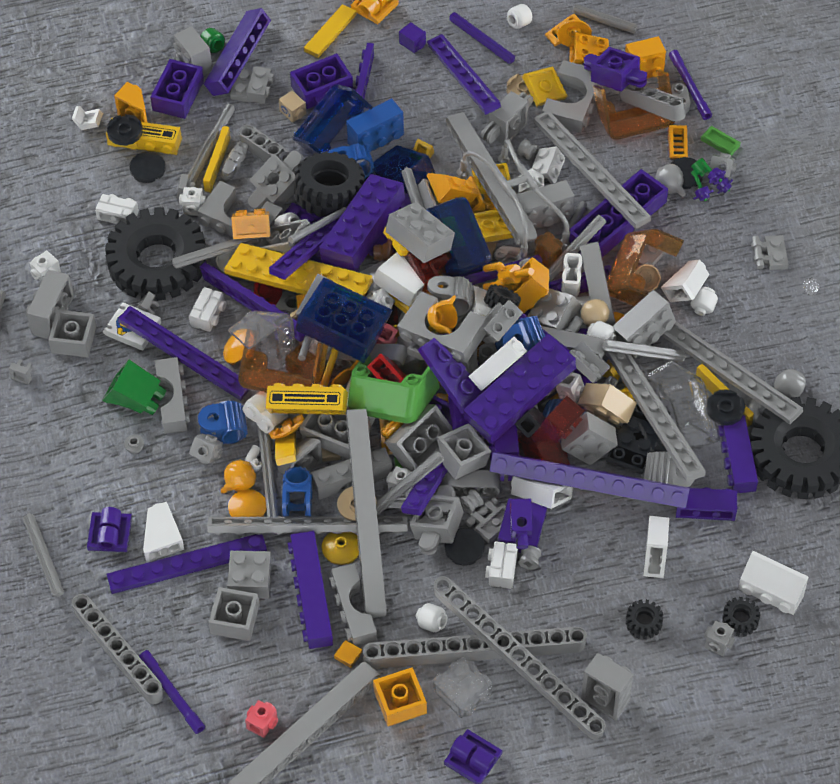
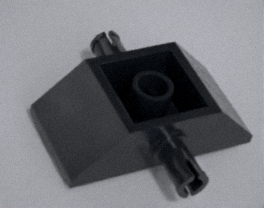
M636 404L628 423H623L620 428L614 426L616 428L618 445L610 450L606 462L643 475L645 473L647 453L668 452L638 404Z

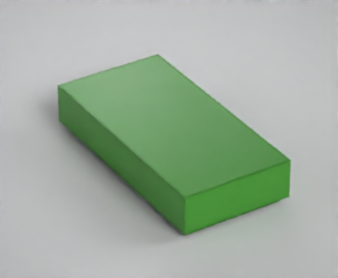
M710 126L701 136V141L722 153L731 154V156L741 144V142L713 126Z

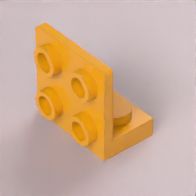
M575 32L569 45V62L582 65L586 55L594 54L600 56L609 47V40Z
M265 208L254 209V212L247 213V210H236L235 214H232L231 217L233 239L270 237L269 211H265Z

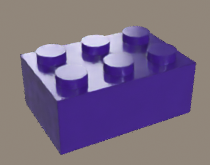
M337 53L290 72L291 87L306 102V109L315 106V96L332 90L335 91L337 96L353 91V76Z
M169 59L150 96L152 111L185 119L204 82L203 68Z

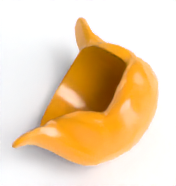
M453 295L448 300L432 305L428 310V323L440 334L452 333L457 324V311L453 305L456 295Z
M240 459L232 461L227 465L224 470L225 485L222 487L221 493L231 490H248L255 484L256 472L250 462Z

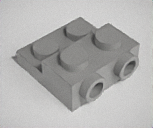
M254 66L253 71L242 69L232 86L230 99L265 104L266 98L270 97V84L274 82V73H271V68Z

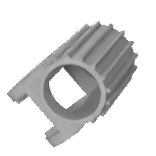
M436 276L428 281V291L433 294L432 296L438 298V302L448 300L453 295H456L453 305L457 311V317L466 316L472 310L474 286H472V282H469V279L464 277Z
M668 452L647 453L645 480L689 487L694 482V480L688 482L685 480Z

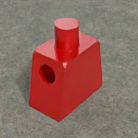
M381 353L367 366L377 379L401 383L407 377L394 361Z

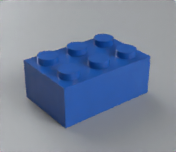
M392 98L346 121L348 145L363 144L370 152L404 135L403 111Z

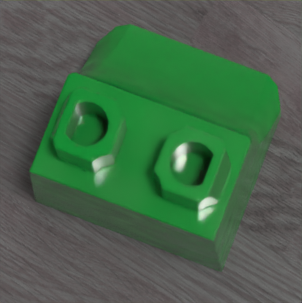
M128 360L115 375L102 401L126 407L140 414L145 411L153 415L158 409L159 404L151 400L152 396L161 401L167 390L159 385L161 380L131 360Z

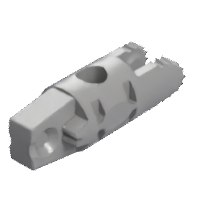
M239 141L223 163L221 174L223 182L230 181L234 173L240 168L248 151V144Z

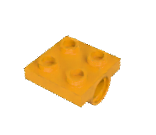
M355 0L351 4V8L378 25L399 4V0Z

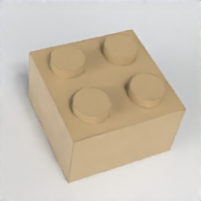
M586 383L577 404L582 406L584 411L594 414L605 422L619 424L629 422L637 402L611 384Z

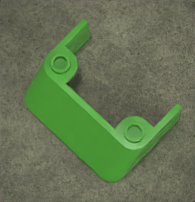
M366 352L352 370L348 396L349 410L366 409L367 416L406 424L418 420L440 388L438 379L428 366L422 375L409 374L401 383L372 378L374 374L367 368L372 360L370 352Z

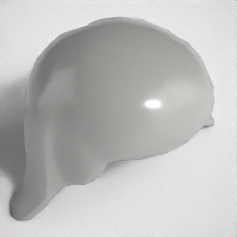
M667 164L658 168L655 179L668 188V194L677 192L682 197L686 196V192L682 187L684 179L681 169L675 164Z
M786 369L778 374L774 381V388L789 399L791 397H799L806 385L804 375L795 369Z

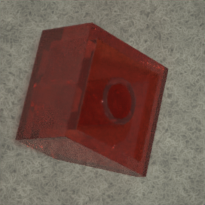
M566 396L546 417L531 439L549 443H558L562 437L566 439L573 431L571 427L576 428L583 420L581 415L585 410Z

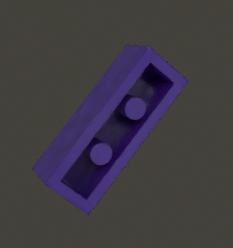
M688 487L690 490L686 509L676 507V518L735 521L737 514V490Z

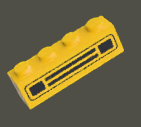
M141 122L143 132L140 139L134 144L127 146L113 143L106 132L107 143L110 146L177 155L182 140L180 127Z
M275 383L274 386H267L266 410L269 413L346 415L348 392L342 385L333 384L331 387H323L321 384H312V387H304L303 384L285 386L282 383Z

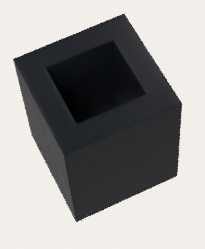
M534 406L515 425L529 438L547 419Z

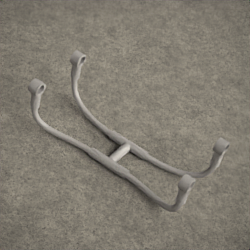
M509 139L504 141L501 155L498 156L497 160L500 164H508L510 162L508 151H510L522 176L508 181L484 156L474 151L464 153L460 161V168L456 171L459 178L465 179L469 175L467 157L470 155L477 157L494 172L496 179L518 208L523 227V244L521 245L520 253L516 256L517 260L528 257V229L523 208L512 187L525 182L561 218L565 227L562 239L558 242L561 250L565 251L571 245L569 242V224L566 217L540 191L535 180L517 158Z

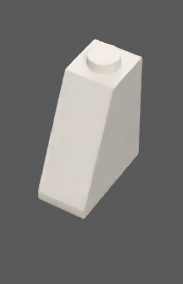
M398 252L377 269L373 283L409 307L424 287V283L404 256H400Z
M700 259L691 260L676 272L661 289L670 302L693 300L709 276V273Z
M513 337L468 377L482 391L524 355L527 350L520 341Z
M513 476L511 481L512 495L523 499H531V502L550 509L572 498L573 487Z
M167 502L157 503L148 508L143 547L146 563L184 550L182 537Z
M649 516L643 576L664 578L669 518Z

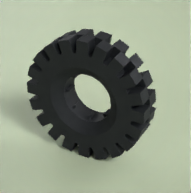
M155 207L154 215H150L149 209L146 208L139 210L140 218L131 213L126 216L127 224L120 220L115 225V232L111 231L107 237L108 243L105 245V256L113 282L116 281V286L121 291L126 289L127 295L136 298L140 293L142 299L150 291L152 294H156L157 301L166 300L165 293L169 292L171 297L175 298L181 295L180 288L187 292L193 288V281L198 282L201 279L200 266L205 262L207 263L206 259L177 269L173 266L172 260L160 267H149L138 260L140 253L152 245H166L170 247L172 251L176 252L173 258L206 248L203 231L201 232L200 226L196 221L192 222L191 217L183 213L179 217V211L170 208L167 215H165L164 207Z
M791 397L792 401L803 407V413L791 424H788L767 408L764 409L762 416L759 415L755 421L750 438L755 468H757V476L760 480L768 479L767 486L774 491L779 486L782 487L781 494L791 497L793 491L798 494V499H808L809 493H812L814 499L824 497L825 490L829 494L838 490L840 484V410L837 409L833 413L830 412L832 405L825 401L818 407L816 406L817 399L807 397L806 404H802L800 397ZM791 437H809L820 445V451L823 452V455L814 462H797L787 456L782 444Z

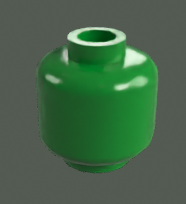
M207 28L200 35L209 46L210 53L219 52L225 45L224 35L215 28Z

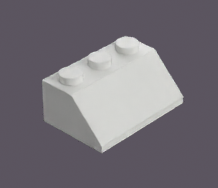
M752 551L741 576L738 589L746 595H752L760 599L765 604H771L779 608L784 613L794 615L804 597L809 577Z

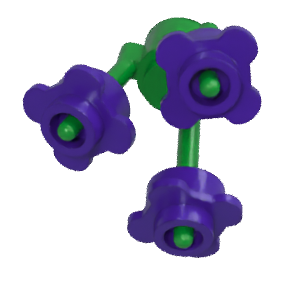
M703 158L691 166L693 168L691 174L699 188L695 191L696 197L693 198L694 200L707 201L710 198L709 194L714 192V190L710 191L708 186L702 187L698 175L703 177L709 173V183L716 185V188L719 190L718 194L730 191L732 187L730 183L733 179L728 180L727 177L724 178L725 170L722 171L718 167L712 170Z

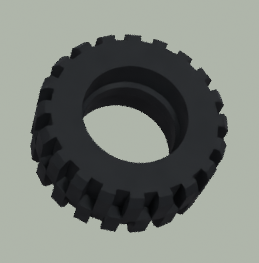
M324 151L321 154L314 153L312 156L306 157L304 161L302 160L296 168L295 199L303 209L306 208L308 213H314L318 217L328 216L343 207H348L365 182L364 171L359 163L353 158H348V155H341L338 152L328 153V151ZM331 183L336 184L337 186H326L322 184Z

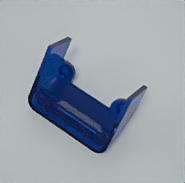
M335 84L293 135V140L312 155L314 153L321 154L324 151L329 152L331 150L329 144L344 127L346 121L363 113L364 108L371 110L373 106L354 89Z
M454 198L426 209L455 232L450 250L452 258L445 265L448 276L463 277L482 270L486 264L491 263V253L466 198Z

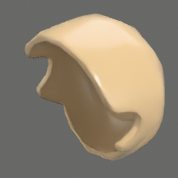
M643 264L636 268L632 280L638 290L648 293L658 288L661 276L658 269L653 265Z
M600 299L589 300L581 308V318L587 327L597 321L606 323L609 319V308Z

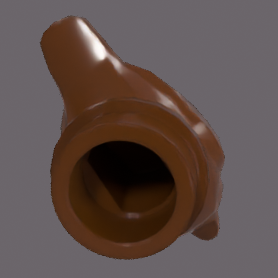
M388 239L383 245H373L374 260L386 262L397 252L392 246L391 239Z

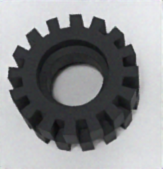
M496 284L489 286L484 297L485 303L490 308L499 302L504 305L508 300L518 307L521 301L517 293Z
M736 597L732 598V602L729 600L723 611L722 622L733 628L734 632H737L736 636L740 637V633H743V637L747 636V632L751 635L753 630L756 631L760 620L759 607H755L754 601L749 603L750 599L747 597L746 601L743 600V597H739L738 601ZM735 612H744L749 616V619L746 622H740L734 619L733 615Z
M642 599L639 600L638 604L636 601L633 602L632 606H629L626 615L627 630H631L630 634L634 635L636 633V638L640 639V635L643 636V639H647L648 635L650 639L654 637V634L657 636L659 630L661 631L663 623L661 607L659 605L655 607V602L649 604L647 599L645 603H643ZM641 614L649 615L652 618V622L647 625L641 624L637 621V616Z

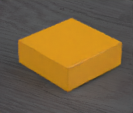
M345 640L334 654V659L352 668L363 652L361 648Z

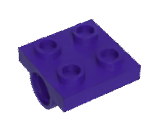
M105 507L101 513L92 512L87 542L88 551L128 552L132 514L121 513L119 509L114 507Z
M467 729L463 735H459L454 741L449 755L444 760V765L471 782L481 784L501 757L503 750Z

